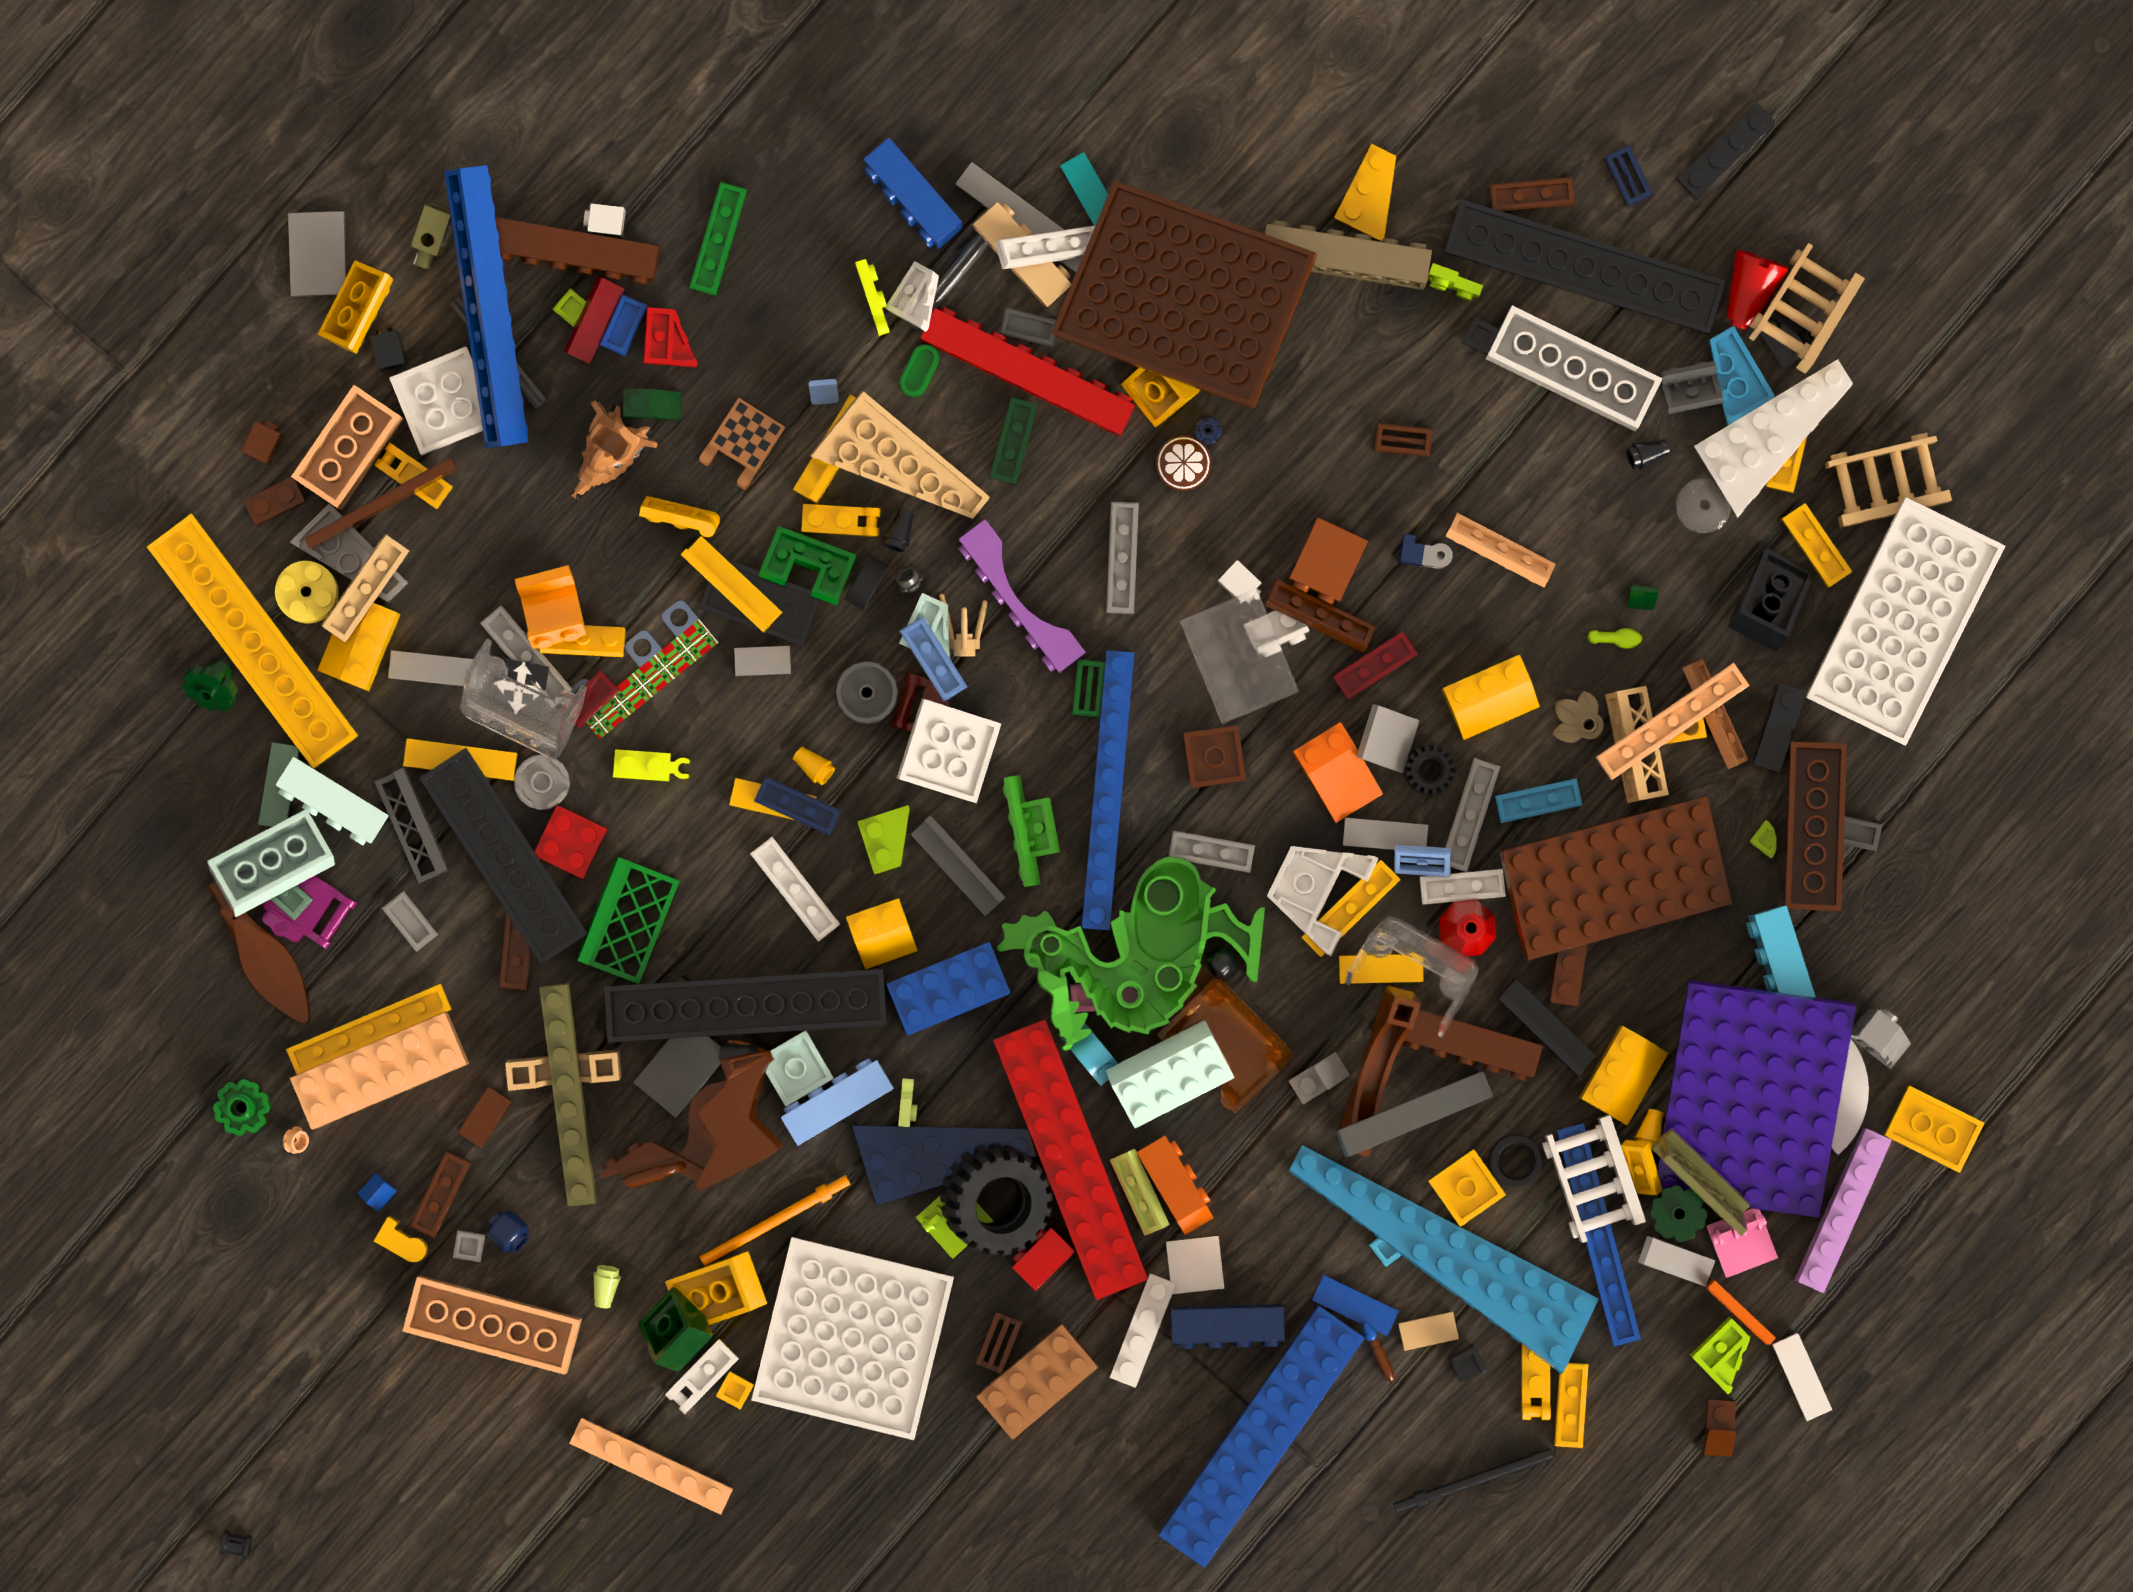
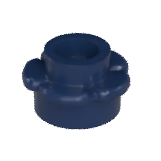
M1213 417L1201 418L1195 425V437L1199 441H1204L1205 444L1214 443L1222 434V428L1218 425V420ZM1210 428L1211 432L1206 433L1205 429Z

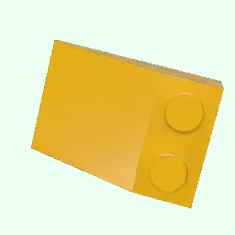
M748 1251L665 1281L668 1291L672 1287L677 1288L705 1315L709 1325L767 1304Z

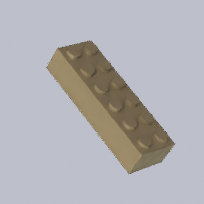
M1274 220L1272 224H1266L1264 234L1316 252L1317 258L1311 272L1424 290L1427 284L1432 250L1426 249L1427 245L1410 243V246L1399 245L1398 240L1383 238L1382 242L1371 241V236L1364 234H1355L1354 238L1346 237L1343 231L1328 229L1327 233L1316 232V227L1300 225V229L1290 228L1289 223Z

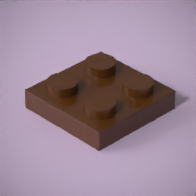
M1238 725L1183 733L1191 788L1246 781Z

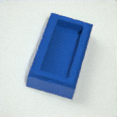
M622 294L600 346L626 357L648 305Z

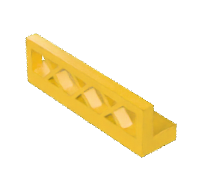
M851 394L849 395L848 399L846 400L845 404L843 405L842 409L840 410L839 414L837 415L828 432L840 419V417L844 414V412L848 409V407L852 404L856 397L852 396ZM812 457L793 490L818 504L839 467Z
M702 536L689 549H685L682 552L681 556L763 633L782 614L781 610Z

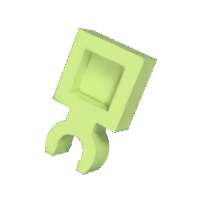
M902 1079L898 1126L910 1127L911 1121L916 1122L917 1105H912L914 1079Z

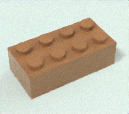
M1061 1323L978 1393L977 1398L1013 1440L1095 1371L1098 1365L1063 1323Z

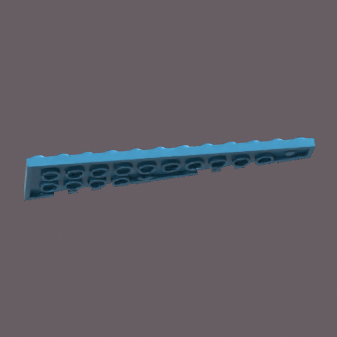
M1303 1145L1300 1147L1289 1169L1291 1174L1318 1194L1323 1195L1334 1206L1342 1209L1358 1224L1365 1226L1377 1238L1385 1241L1397 1250L1396 1252L1455 1296H1459L1470 1307L1478 1310L1494 1325L1509 1333L1513 1339L1519 1343L1521 1342L1533 1351V1354L1560 1374L1564 1372L1599 1300L1597 1297Z

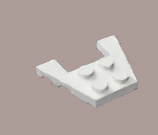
M1291 846L1267 897L1327 955L1332 956L1342 933L1316 920L1340 871L1344 870L1368 882L1378 858L1370 855L1363 856L1353 853H1338Z

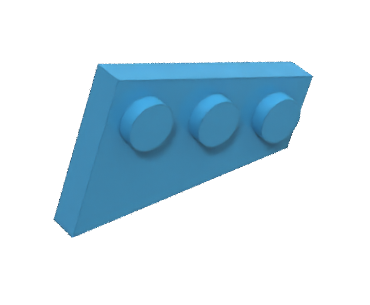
M1734 326L1709 340L1712 359L1717 366V378L1723 395L1722 406L1726 425L1728 426L1775 398V395Z

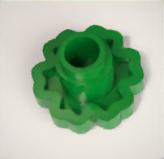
M247 1079L240 1080L238 1085L234 1082H228L224 1088L218 1091L217 1095L220 1101L213 1105L216 1121L225 1123L224 1129L226 1132L237 1136L244 1135L246 1131L256 1133L267 1123L264 1114L271 1110L269 1095L260 1092V1085L257 1082H251ZM241 1102H245L247 1106L245 1113L240 1112L238 1109V1105Z

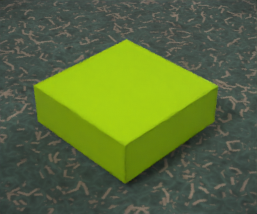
M570 288L553 308V311L572 327H575L586 301Z

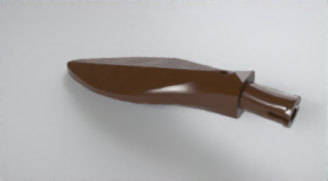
M215 881L208 887V890L211 891L221 908L219 912L232 934L239 960L247 979L261 996L294 1020L308 1024L310 1021V1011L301 972L291 953L276 937L263 929L247 912L235 917Z

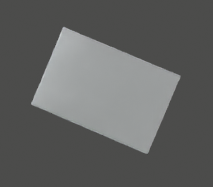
M345 212L288 213L291 297L337 296L347 277Z

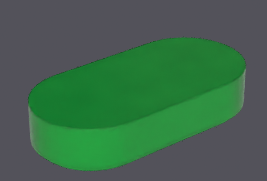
M922 344L914 349L900 378V388L906 396L919 397L926 391L939 364V353L935 347L929 344Z

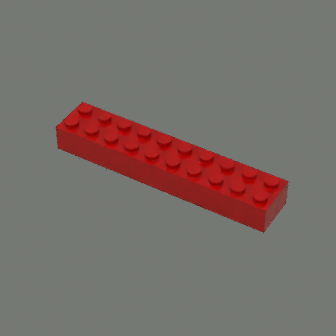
M1044 1019L994 1039L993 1041L1095 1299H1101L1148 1280L1046 1020Z

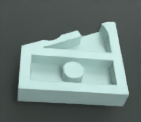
M922 593L908 625L924 616L950 658L948 604ZM902 636L899 644L910 648Z

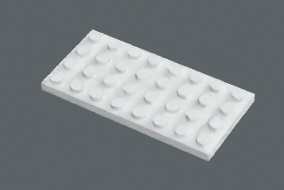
M1904 497L1805 697L1906 746L2005 545Z

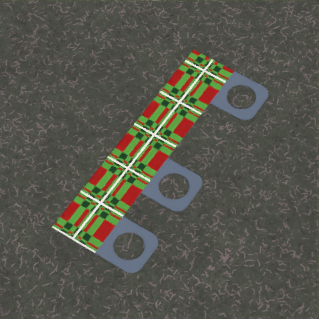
M677 601L662 614V620L676 636L663 649L647 631H640L626 643V651L640 668L617 686L620 692L587 722L599 739L609 733L718 643L684 601ZM683 609L687 612L688 621L685 625L675 626L672 624L670 615L673 610ZM638 639H646L650 642L651 651L647 656L641 657L635 654L633 646ZM582 679L572 687L573 691L566 696L567 700L589 680Z

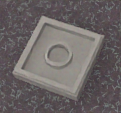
M1373 704L1356 757L1403 773L1420 720Z

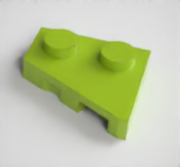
M909 805L858 821L874 875L901 866L910 812Z
M1729 1316L1690 1356L1729 1394L1732 1391L1733 1386L1731 1385L1736 1371H1739L1741 1366L1742 1354L1747 1349L1750 1336Z

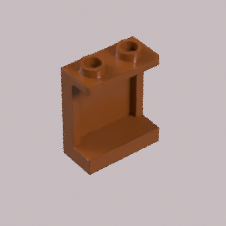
M1317 518L1289 578L1290 581L1294 582L1292 586L1305 593L1308 590H1312L1319 594L1318 599L1330 605L1334 601L1339 603L1368 541Z

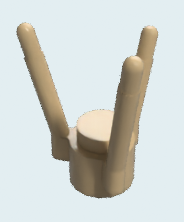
M940 594V601L946 604L944 594ZM986 600L982 601L974 639L973 634H967V608L963 607L961 609V634H956V639L948 611L950 649L954 650V656H976V649H980V637L988 604Z

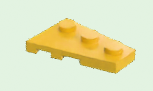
M1371 144L1334 217L1335 220L1364 235L1371 236L1372 239L1378 242H1382L1385 236L1396 162L1395 155Z

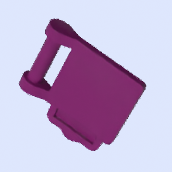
M313 876L298 884L313 901L296 920L288 916L271 899L265 902L263 908L266 910L262 921L271 927L275 935L288 938L294 943L299 942L303 935H305L325 949H328L331 942L329 940L349 909L353 910L357 904L356 901L317 876ZM335 898L341 903L319 935L313 930Z

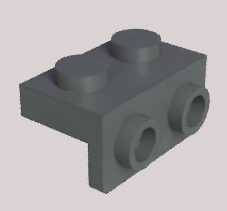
M1715 361L1698 362L1693 366L1683 368L1674 367L1661 373V388L1668 414L1723 403Z

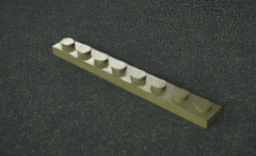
M569 983L544 985L539 987L567 1204L568 1206L595 1204L597 1197Z

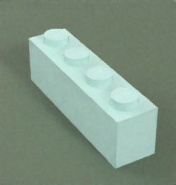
M295 757L291 759L276 783V786L280 788L278 791L280 795L290 801H293L296 797L304 802L301 808L307 809L314 816L318 812L328 817L326 820L327 824L339 831L342 826L352 832L349 837L363 846L366 841L370 844L373 842L389 816Z

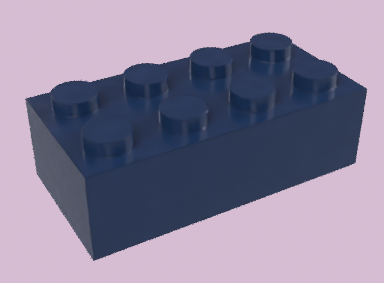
M1282 1304L1170 1307L1172 1344H1177L1178 1349L1195 1348V1343H1205L1206 1348H1222L1223 1342H1233L1234 1347H1251V1342L1260 1341L1262 1346L1270 1347L1279 1346V1341H1285L1284 1307Z

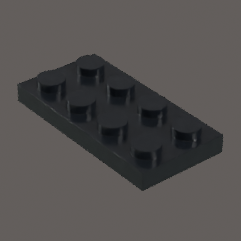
M726 559L782 611V614L764 633L804 647L821 600L811 596L812 590L788 581L785 586L759 577L760 571ZM708 582L699 606L700 609L761 631Z

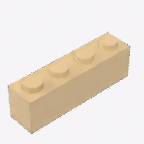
M995 202L971 224L997 255L995 243L998 240L1034 235L1024 223L1019 226L1012 218L1015 216V213L1005 202L1002 205ZM1052 262L1010 268L1044 307L1051 305L1071 286V283L1068 281L1071 277L1070 274L1061 265L1056 267Z

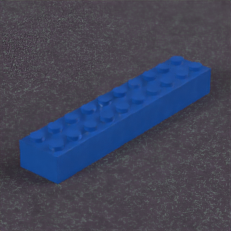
M1317 1304L1164 1523L1158 1535L1205 1568L1365 1339L1364 1336Z

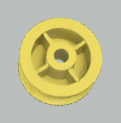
M299 561L289 565L281 572L275 586V597L278 606L288 617L300 623L310 624L319 622L328 616L338 601L339 589L334 576L324 566L312 561ZM305 588H311L312 592L308 597L303 596Z

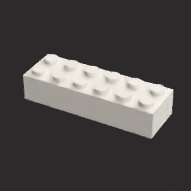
M1511 306L1486 356L1487 360L1633 431L1639 428L1662 381V378L1514 306Z

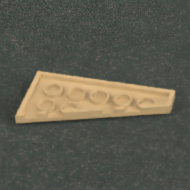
M861 391L810 454V457L972 519L990 498L864 391Z

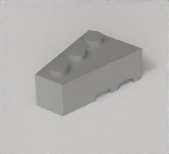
M1867 1009L1854 1025L1851 1039L1891 1070L1911 1043L1902 1028L1895 1023L1898 1020L1895 1015L1886 1009Z

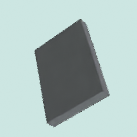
M709 1036L671 1038L633 1083L677 1118L721 1065L718 1058L721 1046Z

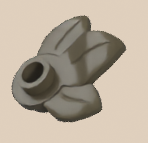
M1583 691L1577 702L1571 699H1563L1555 703L1556 714L1562 722L1553 731V735L1557 739L1567 743H1575L1582 738L1588 740L1596 739L1602 734L1604 721L1598 715V701L1590 693ZM1587 721H1594V727L1591 730L1585 729Z

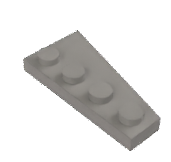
M329 503L290 543L353 580L374 550L354 527L313 550L308 547L304 540L305 537L343 517ZM395 571L378 596L389 602L408 582Z

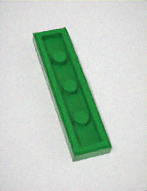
M720 182L689 289L713 296L717 295L747 189Z

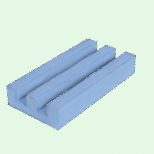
M1395 845L1394 873L1450 877L1451 848ZM1400 862L1417 863V865L1400 864ZM1436 864V865H1444V867L1422 866V865Z

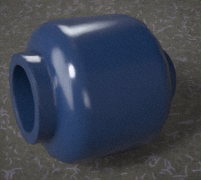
M507 1211L503 1214L497 1212L488 1222L490 1225L487 1233L488 1237L503 1252H517L529 1239L527 1224L513 1211Z

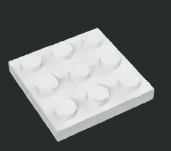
M467 346L390 377L421 455L483 431L473 362Z
M921 699L897 778L977 803L1001 723Z

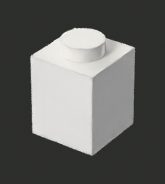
M591 204L590 211L585 210L584 227H588L589 234L623 238L626 210L624 207Z
M1238 560L1218 580V583L1241 605L1246 600L1251 603L1261 593L1258 589L1261 582Z

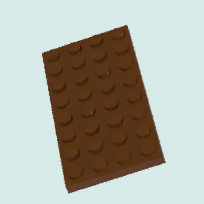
M1701 796L1499 851L1525 960H1531L1732 904L1707 796Z

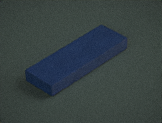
M765 776L754 800L756 803L829 836L841 814V810Z

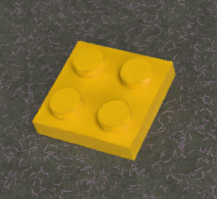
M1474 1149L1428 1180L1460 1227L1506 1195Z

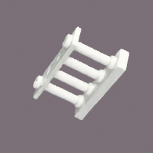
M1611 1115L1597 1118L1599 1124L1595 1125V1129L1556 1142L1553 1135L1548 1134L1545 1135L1546 1142L1542 1143L1547 1159L1552 1158L1573 1220L1569 1222L1573 1238L1578 1237L1582 1243L1587 1241L1586 1231L1626 1219V1221L1631 1220L1633 1225L1646 1222ZM1597 1139L1600 1141L1605 1140L1608 1151L1604 1152L1603 1156L1563 1168L1558 1152ZM1605 1166L1609 1168L1614 1167L1617 1177L1613 1178V1182L1572 1195L1567 1179ZM1615 1192L1623 1194L1626 1204L1621 1205L1622 1208L1584 1221L1580 1220L1576 1205Z

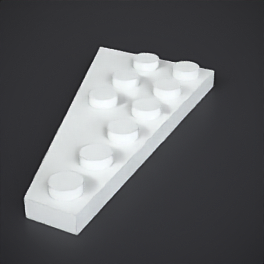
M1838 359L1694 446L1737 518L1753 498L1760 493L1772 476L1779 471L1797 450L1809 433L1816 428L1828 411L1835 406L1853 385Z

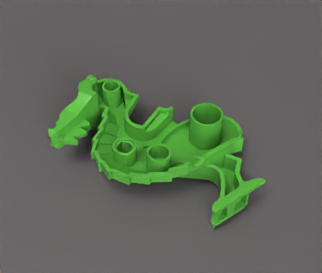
M1166 857L1150 866L1139 879L1130 913L1119 910V917L1110 922L1120 956L1118 960L1110 963L1099 961L1091 954L1081 926L1069 931L1056 927L1047 911H1043L1036 917L1022 915L1020 921L1016 924H1002L1005 937L997 946V950L1002 952L1011 949H1024V960L1027 966L1037 969L1039 986L1052 998L1051 1021L1053 1026L1059 1030V1036L1065 1039V1046L1062 1049L1067 1051L1071 1049L1074 1043L1090 1035L1092 1030L1081 1029L1088 1013L1075 1014L1080 1003L1078 1001H1069L1065 973L1069 972L1075 983L1081 984L1086 998L1092 999L1097 1016L1101 1015L1111 1029L1117 1027L1127 1033L1135 1031L1148 1035L1149 1030L1169 1024L1168 1019L1184 1007L1183 1002L1197 987L1194 981L1202 966L1199 963L1208 938L1220 937L1230 944L1245 962L1248 979L1252 982H1257L1265 908L1257 909L1250 926L1239 922L1226 903L1210 908V897L1216 889L1200 879L1196 867L1190 862L1181 858ZM1131 987L1136 990L1137 999L1133 1003L1123 1000L1122 991L1124 988Z

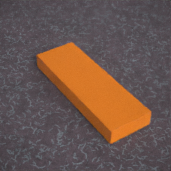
M1711 1279L1706 1289L1764 1344L1770 1345L1776 1339L1715 1280Z

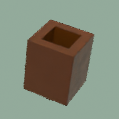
M264 420L263 424L255 421L241 452L270 465L283 438V435L277 432L279 427Z

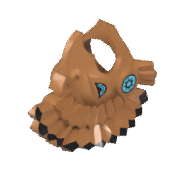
M596 400L591 402L597 414L590 425V434L586 436V448L581 452L583 459L578 475L579 482L571 494L575 499L579 500L589 489L591 490L595 486L602 488L605 483H613L616 478L623 477L625 471H631L632 463L638 462L639 455L644 453L645 446L657 448V442L648 439V436L653 433L650 427L644 426L636 429L624 426L620 418L621 411L618 405H613L611 412H606Z

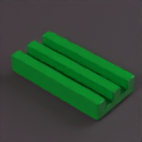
M1078 659L1072 715L1100 718L1105 662ZM1083 666H1088L1084 710H1078ZM1094 667H1099L1095 711H1090Z

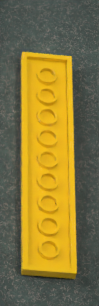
M193 514L187 516L147 546L313 769L317 768L359 736Z

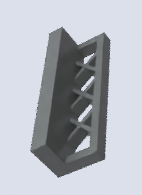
M401 768L394 771L393 774L375 781L418 883L420 884L450 871L407 770ZM396 779L401 790L398 799L387 796L383 784ZM389 800L396 802L394 809ZM400 804L407 806L412 817L409 825L398 821L396 817ZM401 826H404V827L407 828V830H406V832H405V835H404V833H403V831H402ZM410 830L419 832L423 841L420 850L409 847L407 838ZM412 851L418 853L416 860L412 854ZM422 855L430 858L435 871L423 876L418 868Z
M931 815L910 834L984 916L988 915L1006 898Z

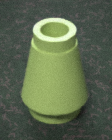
M600 1265L597 1266V1272L593 1273L594 1306L610 1308L621 1276L619 1275L618 1268Z

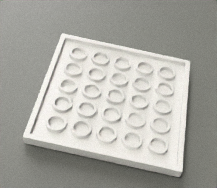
M791 1237L752 1401L914 1440L954 1276Z

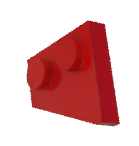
M647 307L643 364L696 368L697 360L693 356L676 310Z

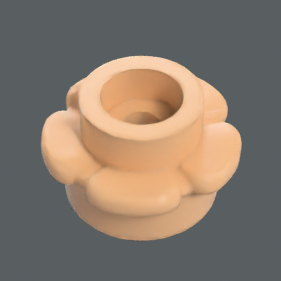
M298 1126L293 1127L292 1130H287L283 1137L284 1149L287 1152L291 1151L293 1154L303 1152L309 1143L307 1133Z

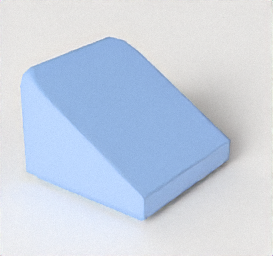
M826 379L809 382L810 398L813 405L837 403L839 401L837 380Z

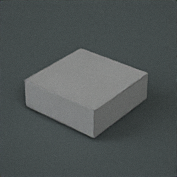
M457 1230L453 1258L481 1262L486 1234Z

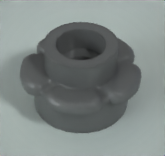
M912 567L900 571L896 577L899 591L915 592L921 585L922 574L917 573Z

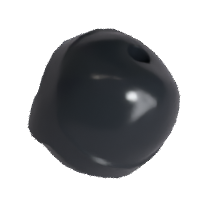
M1224 947L1216 948L1206 958L1208 969L1217 978L1224 979L1230 976L1237 968L1234 954Z

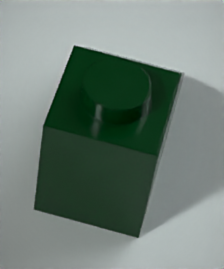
M623 389V417L625 420H681V392L656 389Z

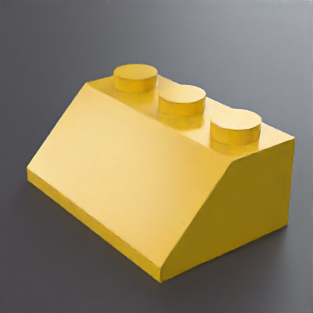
M355 260L317 335L357 354L359 348L364 343L365 336L372 322L377 317V312L384 298L389 293L394 279L385 272Z
M373 603L346 642L334 634L331 635L317 671L370 691L401 614Z
M1520 655L1441 689L1463 740L1540 707L1531 679Z
M1619 1026L1579 1099L1628 1126L1668 1053L1626 1027Z

